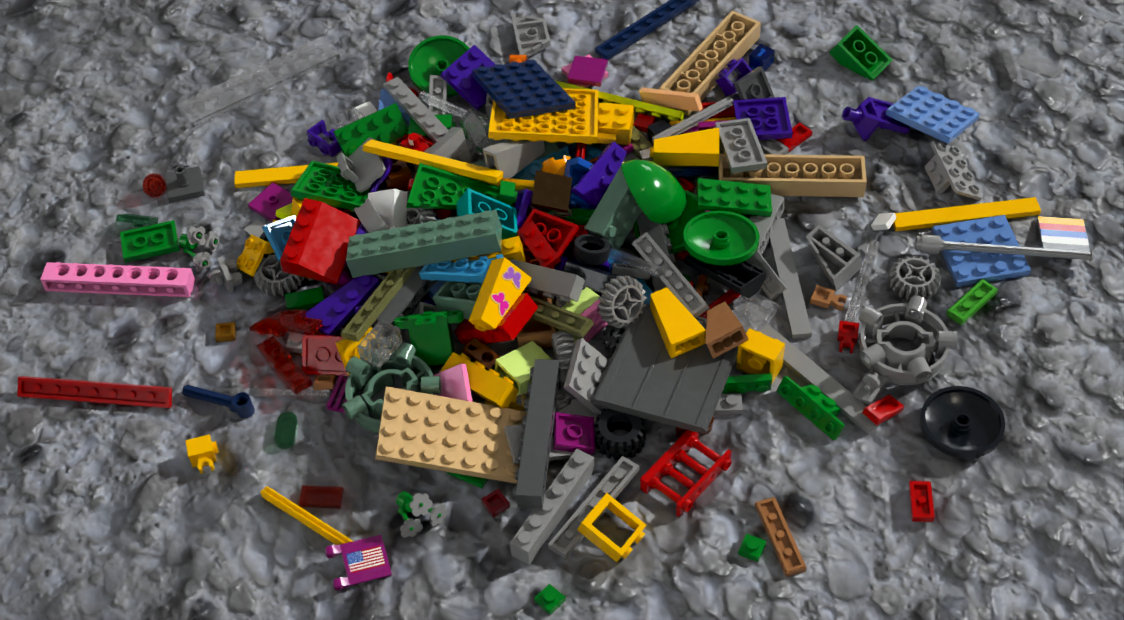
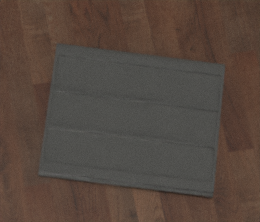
M644 303L646 305L642 308L644 314H639V319H635L634 323L629 322V326L626 327L591 399V403L607 409L706 434L736 360L738 346L713 359L705 343L671 358L650 310V304ZM697 317L696 320L706 329L707 319Z

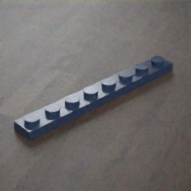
M669 0L595 47V53L603 59L609 60L700 0Z

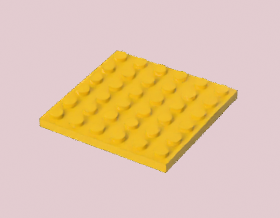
M562 88L576 102L575 109L510 119L493 100L488 138H493L494 140L511 139L513 141L529 140L531 142L547 141L550 143L558 141L569 144L575 142L584 144L597 143L598 90Z

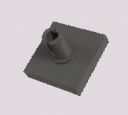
M763 67L755 68L734 82L740 100L775 98Z
M177 166L175 171L165 173L169 203L205 196L200 166L185 169L184 166Z

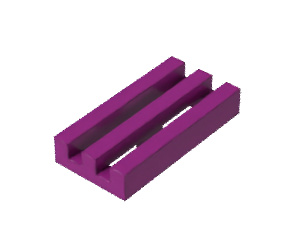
M339 375L326 405L327 410L345 413L340 405L345 397V386L349 376L344 378V375Z

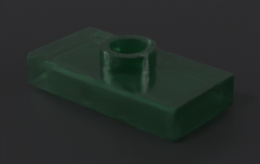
M125 213L116 216V221L131 223V226L142 227L143 224H158V218L153 216Z

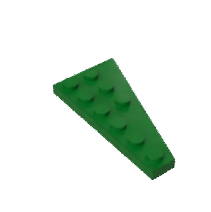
M420 163L406 208L457 210V202L467 188L497 199L499 187Z

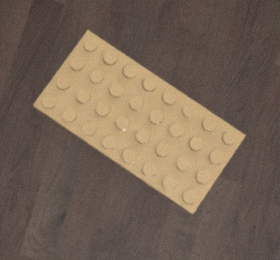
M386 386L375 459L517 484L518 480H515L516 467H520V464L513 463L504 429L505 426L522 425L523 417L527 416V412L510 408L502 409L493 405Z

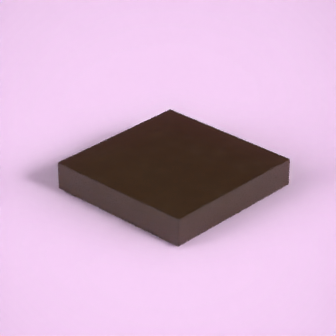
M536 170L531 206L567 213L573 177Z

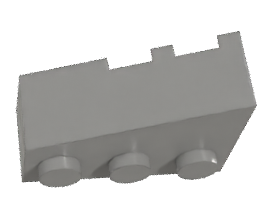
M451 127L448 133L440 137L433 146L424 151L425 153L466 163L472 162L463 128ZM413 164L415 173H417L419 165Z
M821 225L815 227L806 236L810 252L835 291L841 288L863 267L861 255Z

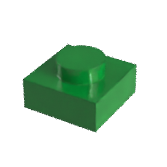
M746 533L738 555L759 562L766 546V540Z
M548 584L534 598L535 603L549 615L566 601L565 596L551 584Z

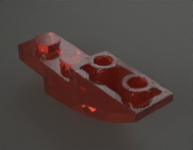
M296 309L274 313L256 322L249 328L250 331L258 332L260 335L272 334L274 337H282L287 332L297 331L303 332L306 335L314 334L323 325L320 319L306 318V310Z
M273 336L256 345L265 361L288 390L298 394L313 385L311 379L292 360L290 353Z

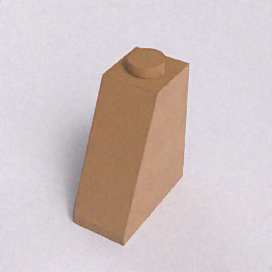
M726 302L707 311L705 343L713 359L749 340L742 324Z

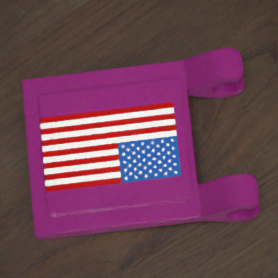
M381 534L325 548L327 558H333L342 554L347 577L333 580V586L336 591L392 576Z

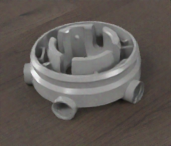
M921 296L911 297L908 304H890L876 310L866 306L859 316V321L863 323L859 338L860 358L869 370L873 369L879 375L889 377L887 381L889 383L917 385L931 380L941 371L947 360L949 350L957 348L958 334L957 331H948L942 320L926 309L927 301ZM918 333L923 337L920 347L913 351H901L893 347L890 342H882L884 337L888 340L906 338L912 341L916 339ZM876 335V340H866L867 337L872 339ZM933 352L935 353V359L939 360L935 364L928 366ZM885 358L888 359V366L884 364Z

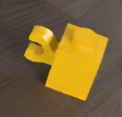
M210 434L185 440L188 458L192 467H198L200 474H203L205 466H210L211 471H214L213 463L217 462L216 453H219L217 442H212Z

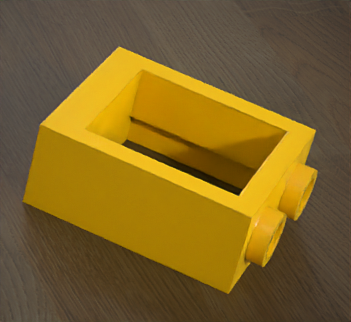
M606 493L581 522L577 531L615 562H618L621 557L626 559L633 549L630 546L633 542L638 544L644 537L645 533L642 531L646 524ZM606 508L635 530L621 548L593 526L594 522Z

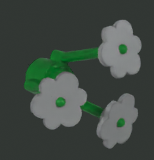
M403 491L396 498V504L399 506L398 512L405 521L404 525L400 526L403 538L408 536L414 537L417 532L423 529L421 521L408 518L406 512H412L414 516L426 515L430 512L431 526L441 524L443 518L448 513L445 504L436 505L432 509L433 502L426 493H416L412 496L410 493Z

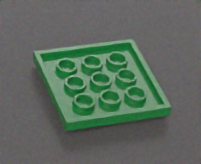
M311 161L291 189V196L299 200L307 198L321 201L334 208H344L355 213L354 208H359L366 202L365 199L368 198V193H370L372 187L359 193L351 180L347 181L342 177L339 167Z

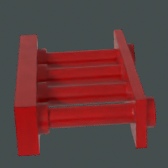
M687 430L640 478V490L647 494L651 489L656 488L677 503L676 515L680 517L684 512H688L692 508L693 502L723 470L729 469L732 464V451L728 449L720 456L699 442L697 432ZM695 448L713 460L715 464L708 470L686 455V453L690 449ZM682 461L701 474L702 477L697 483H694L674 469L673 466L677 462ZM665 475H670L690 490L682 497L660 482V480Z

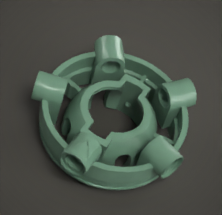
M405 342L399 345L397 351L381 352L365 360L354 356L346 365V371L350 375L345 386L347 402L342 404V407L349 419L355 418L363 428L379 434L383 400L378 399L373 402L370 398H373L378 391L386 386H394V375L402 378L403 387H406V390L420 392L419 383H421V393L432 395L441 394L440 376H433L429 366L422 359L415 356V347ZM359 389H364L362 398L357 395Z

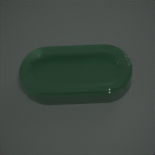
M284 412L277 418L274 439L276 445L281 449H288L295 444L298 420L294 413Z

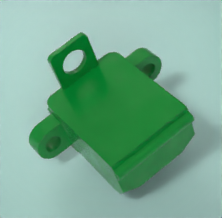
M426 311L422 314L398 317L394 320L395 329L409 330L411 345L416 349L415 356L422 359L429 367L445 365L451 354L455 353L451 324L464 320L463 311Z

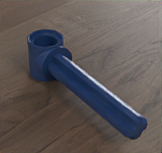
M191 385L183 387L182 394L184 396L229 407L232 412L237 413L241 418H249L255 412L251 398L245 392L229 396Z

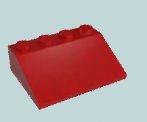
M304 198L280 259L283 272L338 285L346 263L349 236L356 235L360 220L324 202Z
M534 208L522 225L523 227L530 221H533L559 258H561L579 229L577 224ZM517 234L516 236H519L525 250L526 263L541 266L523 239Z

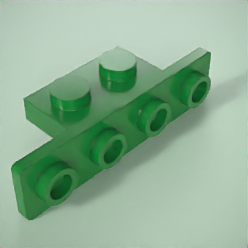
M788 376L783 377L776 392L829 438L836 440L844 428V423L835 417L841 410L836 402L823 394L821 389L813 384L800 387Z

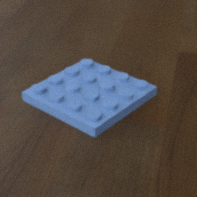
M917 86L886 111L887 116L947 144L976 122L980 116V113L976 112L973 108L960 105L959 102L949 100L942 94L929 91L924 86Z
M1005 215L933 226L932 230L934 235H939L944 241L1019 246ZM944 249L941 251L956 287L977 284L982 279L990 282L1027 276L1031 272L1024 255Z

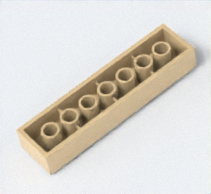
M731 11L664 82L660 90L695 93L699 95L702 102L717 85L715 80L719 77L717 75L718 72L727 68L726 64L730 60H737L743 57L760 38L761 22ZM674 109L682 111L688 116L692 113L690 110Z
M719 154L718 180L770 185L771 194L778 196L864 197L867 181L864 156L764 154L768 163L767 169L731 173L725 154Z

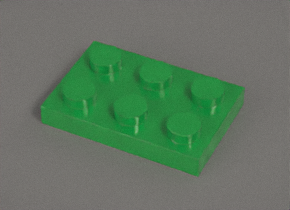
M174 220L120 232L125 263L180 251Z

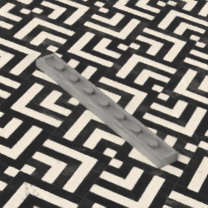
M779 218L769 241L777 276L787 287L782 292L791 336L792 339L812 337L784 218Z
M769 324L759 330L764 335L785 343L783 364L808 385L813 384L819 387L823 394L836 402L841 408L840 412L866 434L869 435L881 425L874 424L862 414L863 409L867 407L864 403L853 397L852 393Z

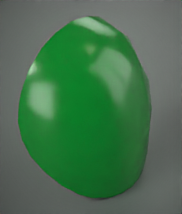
M633 159L622 162L621 167L627 185L637 204L651 221L660 224L668 223L683 214L687 206V196L678 180L669 171L653 161Z

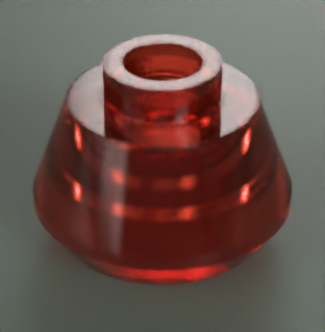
M149 174L143 180V190L150 197H160L166 190V181L160 174Z

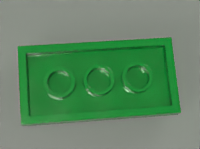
M394 103L334 130L333 133L343 154L348 158L369 137L376 141L391 144L408 134V128L397 103Z
M697 179V210L730 211L737 214L771 217L770 185Z

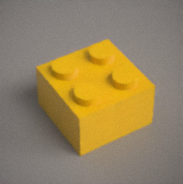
M599 103L598 133L616 134L617 144L630 145L634 123V105Z
M749 328L746 332L749 340L738 345L736 369L750 375L771 373L773 383L783 367L785 343Z

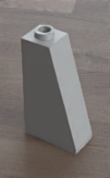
M509 139L483 149L486 167L503 171V178H512L545 153L544 141L531 142L529 140L513 141Z

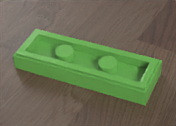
M982 279L948 309L946 315L962 326L997 294L998 289Z

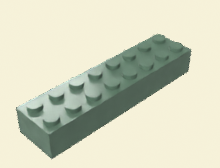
M497 210L454 218L449 217L443 220L428 221L421 224H411L388 230L373 231L366 234H356L349 236L346 263L352 277L355 278L402 268L406 269L407 267H417L501 252L502 226Z

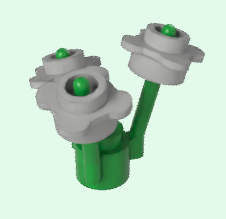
M191 226L187 234H181L179 246L183 248L184 253L193 257V264L196 266L195 270L201 272L212 265L209 259L210 254L208 252L195 254L191 250L195 249L199 243L204 248L210 249V252H215L216 247L219 245V237L215 236L213 231H209L208 234L204 235V227L195 228Z

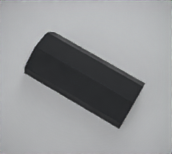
M691 254L684 257L686 265L748 299L759 292L767 278V271L748 261L721 266L702 262Z

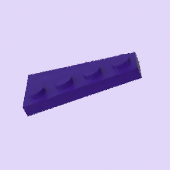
M615 141L610 143L571 191L592 208L596 209L622 165L627 151Z
M372 275L355 277L303 314L301 318L324 335L333 336L355 312V307L361 306L380 285V281Z

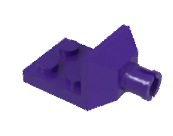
M868 97L857 109L846 107L842 113L843 120L853 122L863 141H867L878 127L904 134L910 130L908 125L886 115L887 109L893 103Z

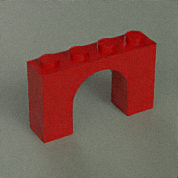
M528 293L520 294L495 329L479 331L475 328V325L469 322V319H464L454 333L465 346L472 338L484 344L514 340L538 309V306Z

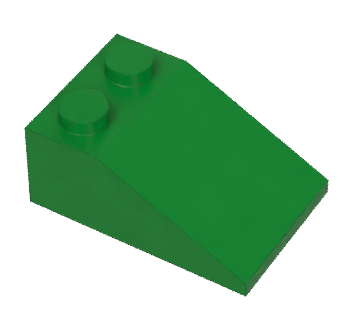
M858 25L829 52L840 65L871 81L893 61Z

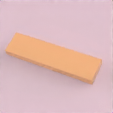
M641 88L639 90L642 102L666 108L698 112L703 108L699 95L695 93Z

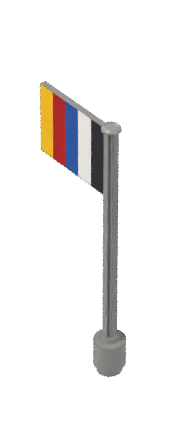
M1038 216L1037 221L1042 248L950 242L942 240L939 235L925 234L916 236L915 251L927 254H939V251L944 249L1092 261L1095 256L1094 252L1089 248L1083 219Z

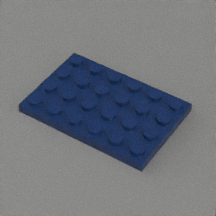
M526 60L520 63L511 62L506 65L496 64L492 67L482 66L478 67V69H472L473 78L510 119L570 110L576 107V102L535 60Z

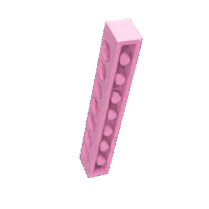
M47 262L40 279L45 291L168 297H191L195 283L191 268Z

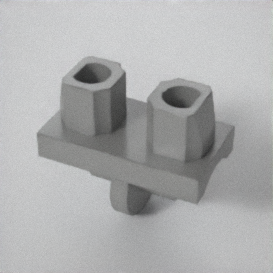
M223 256L218 257L217 260L220 267L219 270L216 268L212 270L209 275L210 282L221 285L224 282L228 293L234 292L233 286L242 284L241 274L236 272L237 265L234 259L225 261Z
M870 369L853 392V397L869 406L885 386L889 377L879 375L873 369Z

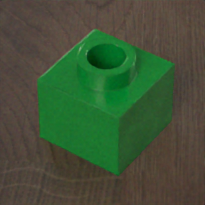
M501 180L496 200L511 206L512 202H516L518 191H515V183Z

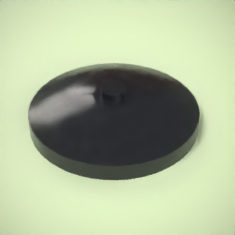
M951 386L942 388L928 397L922 407L920 425L925 438L936 449L952 457L971 459L984 456L992 452L999 445L1005 431V418L999 405L987 394L970 387Z

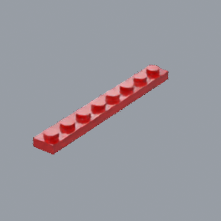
M28 376L18 377L17 397L161 408L172 407V387Z

